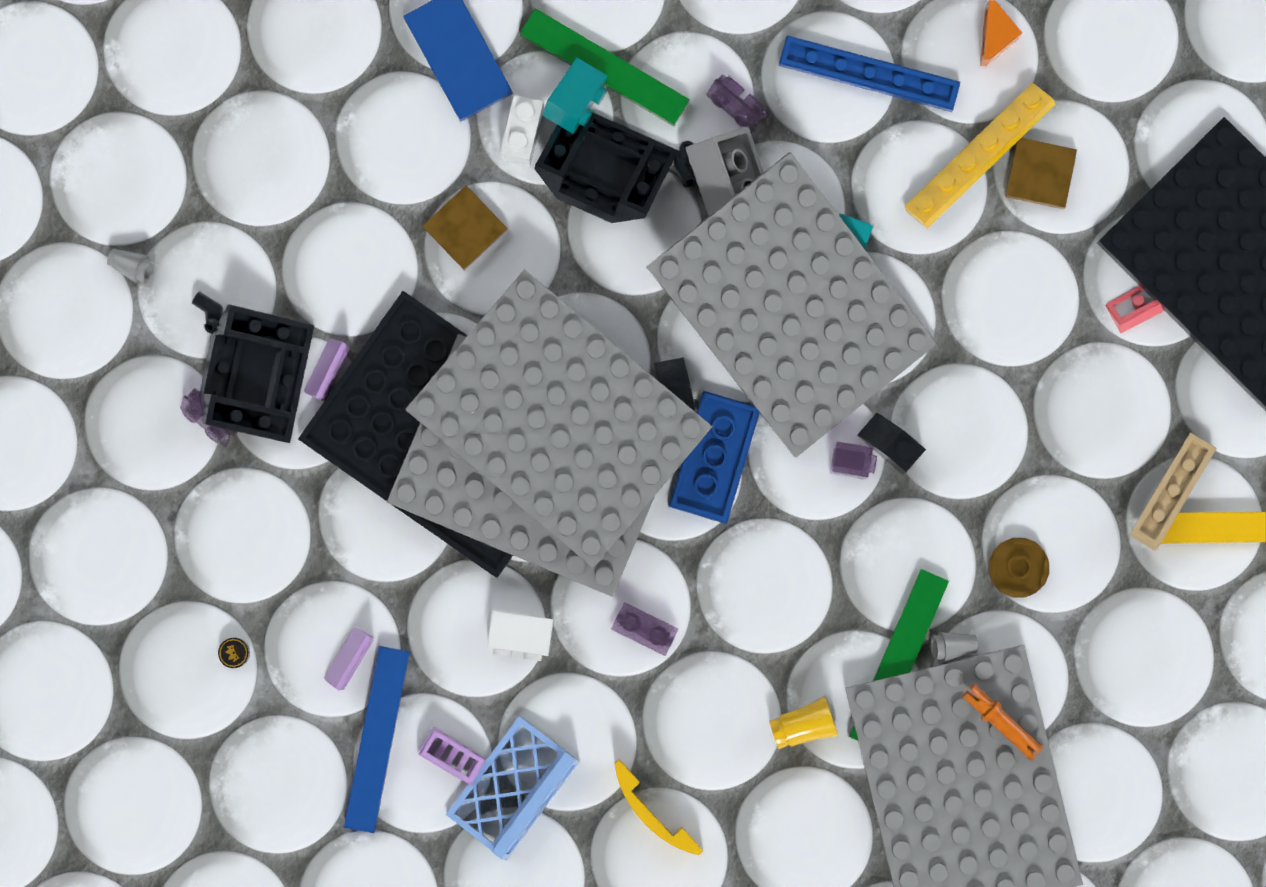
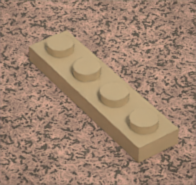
M1190 432L1129 536L1154 551L1158 549L1216 451V447Z

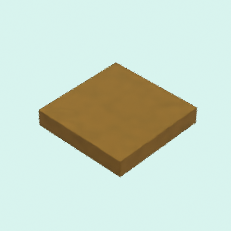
M1021 138L1016 142L1005 197L1065 209L1077 149Z
M467 185L422 226L464 271L508 230Z

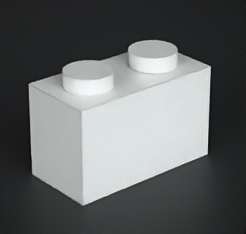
M518 95L513 96L500 149L501 160L531 166L543 117V101Z
M492 611L487 648H494V655L511 657L512 651L524 653L523 659L542 661V655L549 656L554 620Z

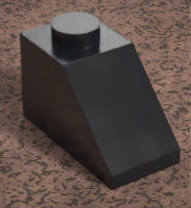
M684 357L654 363L657 380L695 411Z
M877 412L857 434L862 441L902 475L907 473L926 450L902 428Z

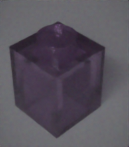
M837 441L834 444L830 474L866 480L869 473L874 474L877 456L872 455L873 447Z

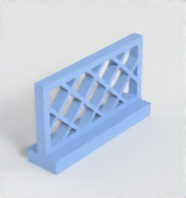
M519 716L485 761L471 786L467 785L446 815L492 850L491 852L500 859L507 860L580 761ZM521 726L531 732L532 745L516 747L514 735ZM536 737H538L544 743L537 744ZM510 742L511 748H510V749H505V747H506V746L508 745V743ZM551 747L558 753L552 764L540 766L537 748ZM533 749L535 767L518 769L516 752ZM512 752L514 770L497 772L496 759L500 754ZM492 766V772H493V773L486 774L487 771H488V770L490 769V767ZM547 769L546 772H545V773L543 774V776L541 777V772H540V770ZM536 771L537 784L533 789L521 791L519 773ZM514 774L516 792L500 794L498 776ZM493 777L495 795L479 797V782L483 778ZM474 792V798L467 799ZM523 794H529V795L526 797V799L523 801V800H522V795H523ZM517 796L519 807L514 814L503 816L501 798ZM496 799L498 816L482 819L480 801ZM475 802L476 820L465 821L456 814L464 803ZM503 819H510L504 827ZM499 820L500 834L494 842H491L484 836L482 823ZM476 823H477V824H478V831H477L474 827H472L470 824H476Z

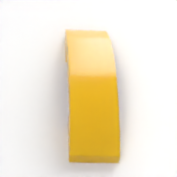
M618 759L614 765L619 785L627 802L640 820L653 833L670 845L685 852L700 855L703 849L682 826L672 835L634 794L632 790L640 781Z

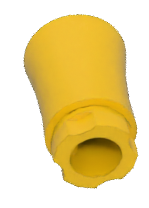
M826 696L801 708L781 714L780 718L769 720L778 749L789 745L793 747L805 742L839 736Z

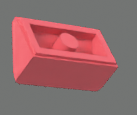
M1140 286L1105 305L1120 333L1164 311L1157 300L1145 305L1144 297L1136 295L1144 291ZM1133 297L1132 304L1135 311L1121 318L1114 306Z

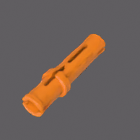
M976 683L972 684L969 688L974 695L966 690L962 698L981 714V719L984 722L989 721L1028 760L1034 759L1036 757L1034 751L1039 754L1043 745L1039 744L1001 708L1002 704L999 701H993Z

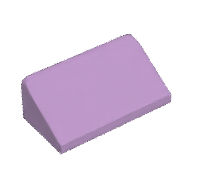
M335 339L328 340L304 389L306 394L321 401L327 398L350 350L346 343Z
M353 628L324 677L325 681L337 690H344L374 641V637L359 628Z

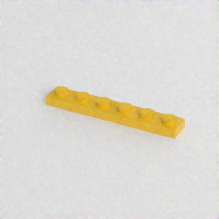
M1032 82L904 206L906 212L928 229L1056 105L1054 99Z

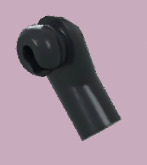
M684 141L680 144L679 151L674 159V167L684 187H691L697 182L685 147L694 144L691 141Z
M199 291L193 298L192 304L205 312L206 324H204V329L207 333L212 334L224 313L223 307Z

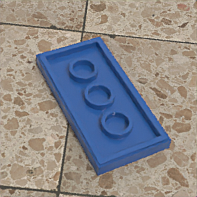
M432 0L403 16L460 122L513 94L463 0Z
M703 391L697 414L713 427L681 464L669 507L727 524L760 413L754 405Z

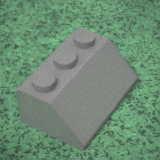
M748 126L685 147L708 216L764 173Z

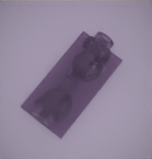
M722 74L718 79L714 80L706 95L717 107L722 108L733 117L738 125L741 127L748 126L750 133H752L758 123L769 113L765 110L766 106L750 93L744 100L741 99L739 96L745 89L733 80L731 76L726 77Z
M194 388L188 397L186 395L183 396L180 406L183 415L190 422L198 423L205 429L206 435L212 441L220 442L224 447H227L230 436H235L238 432L204 425L200 405V391Z
M625 602L611 630L666 656L679 630Z

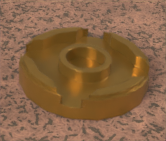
M1011 538L1001 542L992 551L988 561V574L992 584L1002 594L1012 598H1025L1037 593L1046 584L1050 573L1049 560L1044 550L1035 541L1027 538Z

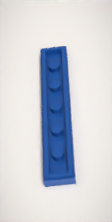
M788 35L786 36L779 62L780 67L952 112L961 83L953 79Z
M379 646L344 828L375 833L410 651Z

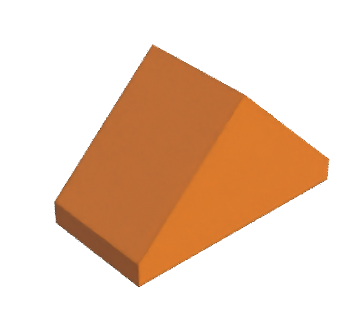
M989 0L985 6L980 66H987L1014 44L1023 33L995 0Z

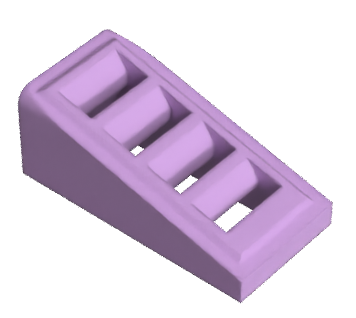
M432 727L417 752L418 755L470 786L487 760L435 727ZM437 738L442 739L443 741L435 754L429 753ZM448 744H450L453 748L444 762L440 760V757ZM460 750L464 754L457 766L453 768L450 765ZM469 757H472L475 760L466 775L461 773Z

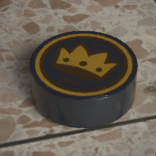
M229 638L221 643L218 649V657L224 666L239 668L247 663L250 657V649L244 640Z

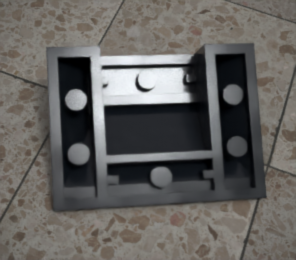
M592 113L587 124L584 127L579 125L573 134L556 125L534 169L556 199L607 222L617 223L646 218L679 150L596 113Z
M228 304L211 335L199 393L203 424L290 443L314 325Z

